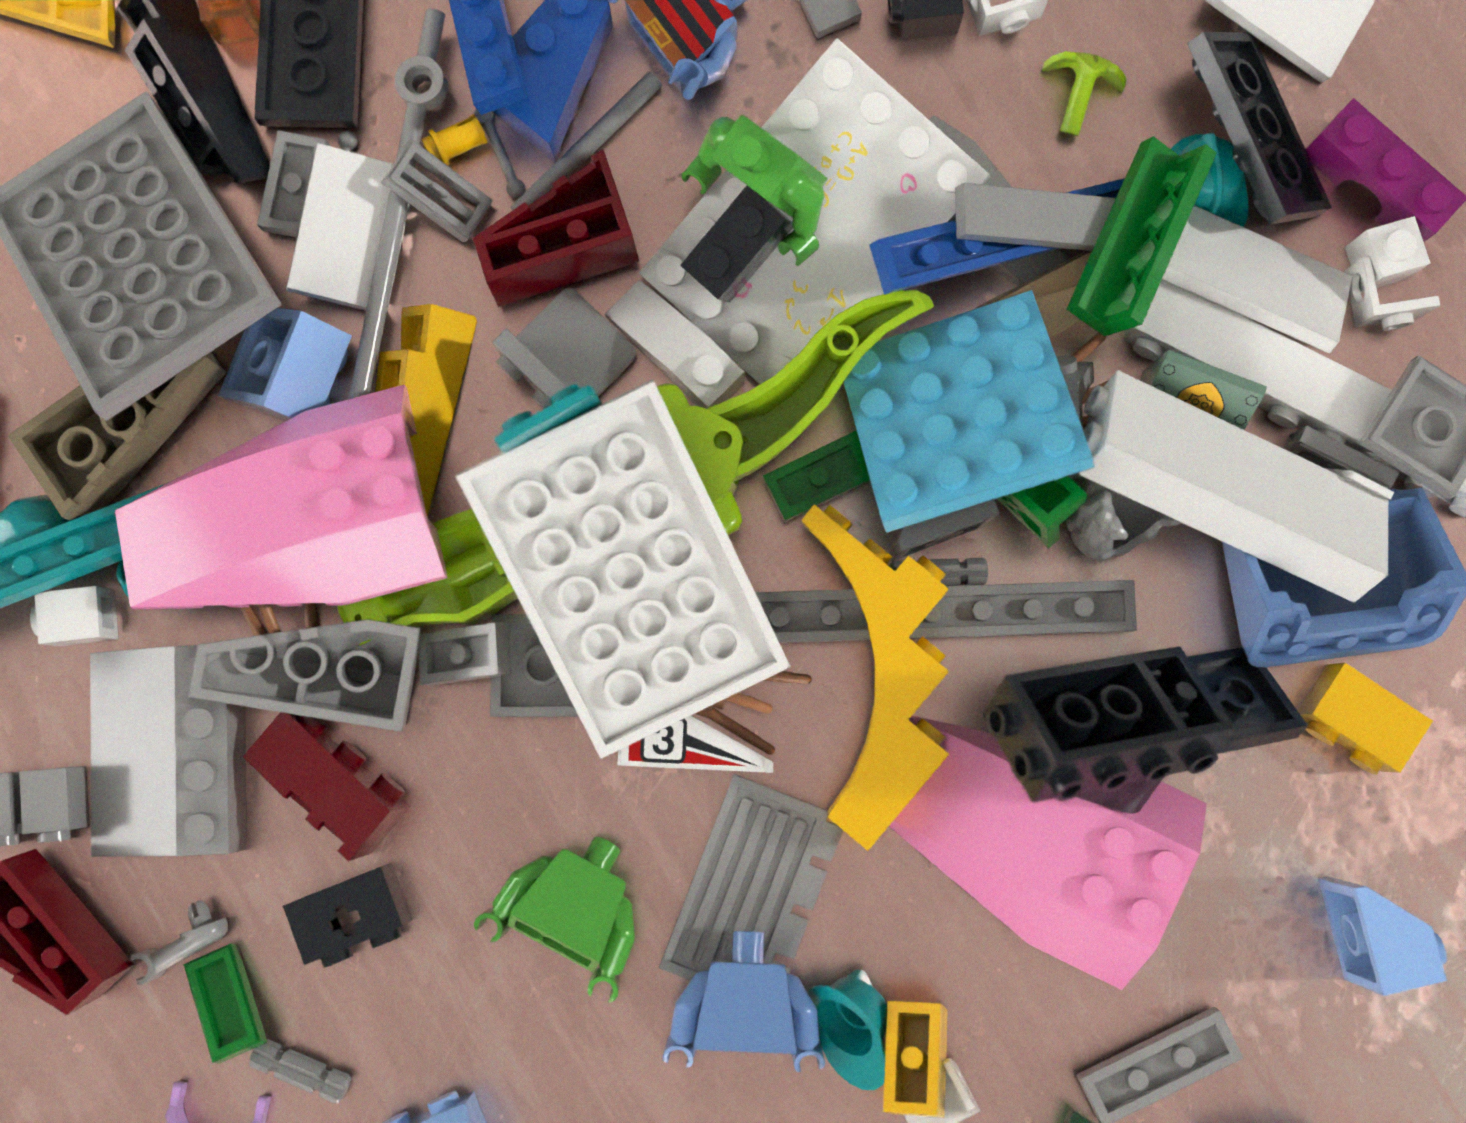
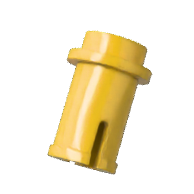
M475 114L438 132L430 129L427 131L428 136L421 139L424 149L447 166L449 165V159L488 143Z

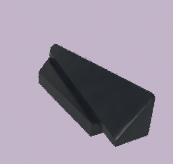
M121 0L117 10L135 32L125 51L199 172L211 176L221 174L231 176L236 183L267 178L270 163L196 1Z

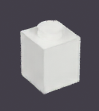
M1415 216L1368 229L1345 246L1350 265L1362 257L1370 256L1376 288L1407 280L1431 264ZM1361 275L1359 280L1360 293L1364 292V283Z
M99 586L46 591L34 595L35 606L31 609L30 623L34 634L38 636V644L67 646L119 639L115 590Z

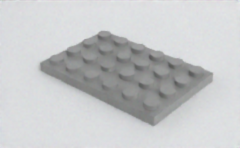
M147 91L0 186V238L95 413L105 421L282 305L159 106Z

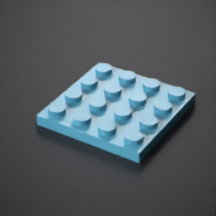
M1032 290L877 341L862 356L844 380L848 401L886 533L1094 468L1090 448Z

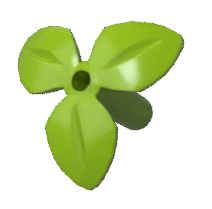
M1065 51L1048 58L1043 64L1042 72L1063 68H1072L1076 77L1060 132L1079 136L1095 79L1101 76L1120 93L1124 91L1127 79L1123 71L1106 58L1096 54L1092 55L1091 53Z

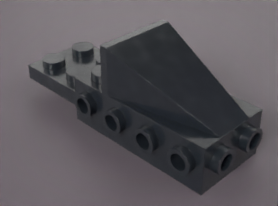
M1178 646L1005 675L983 714L989 732L998 741L1011 764L1014 776L1021 782L1032 803L1054 798L1058 801H1066L1076 797L1129 814L1140 812L1160 782L1170 774L1189 771L1191 774L1203 772L1215 764L1218 760L1217 754L1295 739L1308 726L1268 668L1252 666L1247 660L1243 647L1187 657L1182 648Z

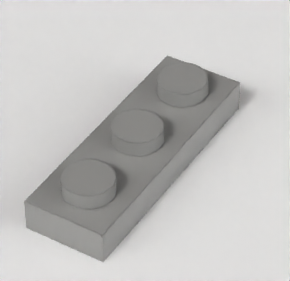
M1212 1007L1076 1074L1099 1123H1114L1243 1059V1056L1221 1011L1216 1007Z

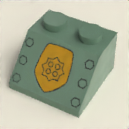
M1169 349L1146 368L1140 378V381L1245 430L1267 389L1265 385Z

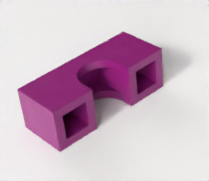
M1354 98L1305 148L1313 166L1336 186L1344 180H1353L1363 184L1376 195L1382 206V211L1374 218L1379 224L1385 225L1415 216L1423 242L1435 235L1466 201L1464 193Z

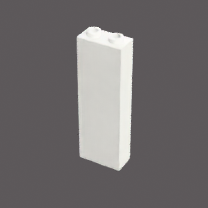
M1119 370L1115 372L1104 387L1097 385L1090 393L1084 407V413L1089 415L1083 432L1093 457L1094 468L1081 471L1079 475L1353 603L1388 576V499Z

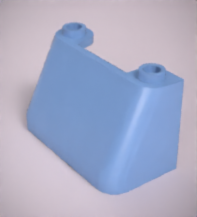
M1423 488L1407 490L1390 489L1394 494L1391 500H1388V576L1355 603L1222 542L1241 645L1248 662L1252 666L1272 667L1424 646L1442 636L1466 597V571Z

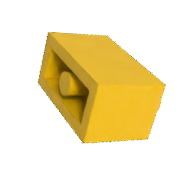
M1347 663L1327 664L1297 710L1304 721L1309 723L1306 728L1309 734L1331 746H1334L1337 742L1352 752L1349 757L1350 761L1374 775H1377L1379 771L1401 773L1433 720Z
M888 1001L883 1112L894 1115L945 1118L946 1068L942 1061L946 1060L948 1009L942 1004Z

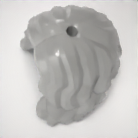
M1081 475L1078 477L1076 484L1087 493V501L1066 519L1067 528L1071 532L1073 543L1087 557L1094 558L1099 562L1105 561L1111 556L1115 558L1123 556L1139 544L1155 538L1161 526H1175L1182 523Z

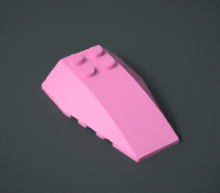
M401 385L304 411L115 510L130 607L134 610L193 609L211 605H226L229 608L249 607V605L277 604L280 607L302 606V603L348 605L448 578L438 530L427 518L410 440V436L417 435L407 387Z
M911 716L909 720L916 725L921 718ZM925 719L946 737L940 746L949 755L889 827L1026 943L1123 990L1156 951L1196 864L1201 850L1207 803L1163 782H1160L1140 812L1133 814L1076 797L1066 801H1058L1054 798L1032 803L1023 785L1014 776L1011 764L998 741L990 732Z

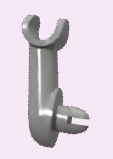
M197 900L196 905L192 902L188 907V918L192 930L180 934L181 938L161 949H147L130 955L131 961L142 959L148 967L146 976L136 979L137 984H145L160 978L166 973L168 968L223 938L228 932L227 919L223 918L213 922L210 910L203 901Z

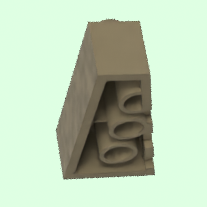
M211 351L107 421L95 413L81 385H79L13 431L8 437L62 518L71 521L107 507L226 374V371Z

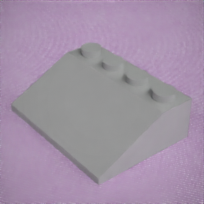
M198 645L90 653L91 857L230 854L247 849L246 760L243 758V755L246 753L245 706L188 697Z

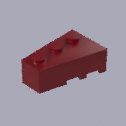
M603 148L590 157L592 162L569 178L563 175L553 182V189L530 205L524 202L473 237L486 283L498 307L639 262L634 238Z
M280 712L243 755V758L283 798L288 799L291 797L309 813L305 819L316 830L320 831L325 826L338 837L343 844L337 851L347 861L371 854L411 807L401 798L405 794L404 789L389 776L381 773L377 778L364 767L363 764L367 759L353 745L344 740L338 745L324 733L328 725L322 719Z
M37 849L21 853L0 862V967L14 976L12 979L14 983L65 1015H69L98 999L134 966V963Z

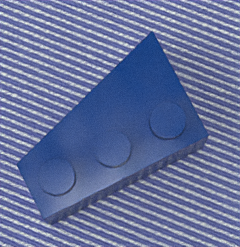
M544 0L513 35L528 98L496 109L493 113L554 163L558 160L561 144L570 123L576 117L581 96L588 80L591 81L613 28L610 4L607 0Z

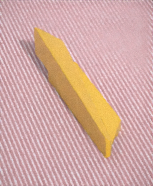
M434 304L402 307L401 350L380 352L375 392L401 385L407 387L417 435L410 436L427 517L477 324L476 317Z

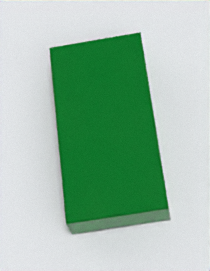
M230 943L183 964L212 1063H223L268 1042L238 945Z

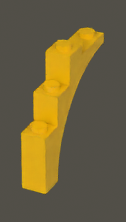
M814 504L801 522L830 551L851 583L867 622L874 658V704L866 741L850 779L827 811L829 819L868 851L949 755L940 746L946 738L923 717L916 725L909 720L949 672L940 664L946 655L923 636L917 643L909 638L949 588L941 583L946 574L923 555L917 562L908 555L894 571L887 565L893 558L887 551L870 538L864 544H861L847 532L853 524L831 505L823 512Z

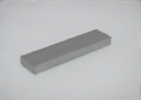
M962 183L955 188L957 239L1092 251L1116 198Z

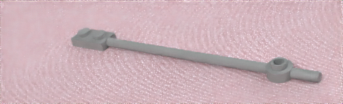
M426 9L417 56L405 60L399 66L395 75L396 90L407 104L397 157L400 156L401 150L409 140L412 139L420 145L426 111L440 105L448 92L447 77L436 62L445 20V14L437 9ZM431 82V87L428 91L424 93L417 92L421 83ZM411 158L409 164L415 168L416 161ZM402 174L400 175L401 178H403L405 181L412 185V182L409 179H407ZM392 190L389 193L349 399L370 394L408 207V202Z

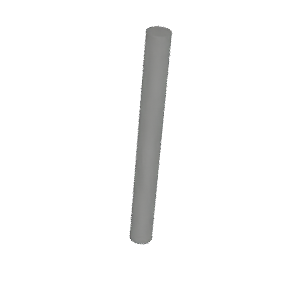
M648 71L510 206L511 210L513 211L524 202L530 205L552 190V183L563 175L569 178L662 87L660 80L652 72Z

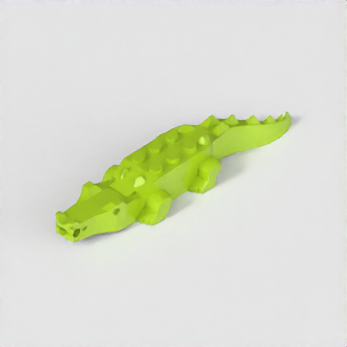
M906 290L886 295L881 294L858 302L835 315L814 334L802 351L775 376L748 392L707 409L699 406H690L682 390L677 385L666 383L656 386L728 536L738 531L742 523V515L733 496L737 490L739 480L762 468L789 446L829 405L854 366L887 332L933 308L934 304L930 296L918 290ZM471 508L433 523L438 530L448 578L348 605H337L343 623L370 619L417 628L430 624L476 625L491 618L492 614H496L518 597ZM373 639L366 640V641H364V642H362V643H359V646H361V645H363V644H365V643H367V642H369V641H371V640H373Z

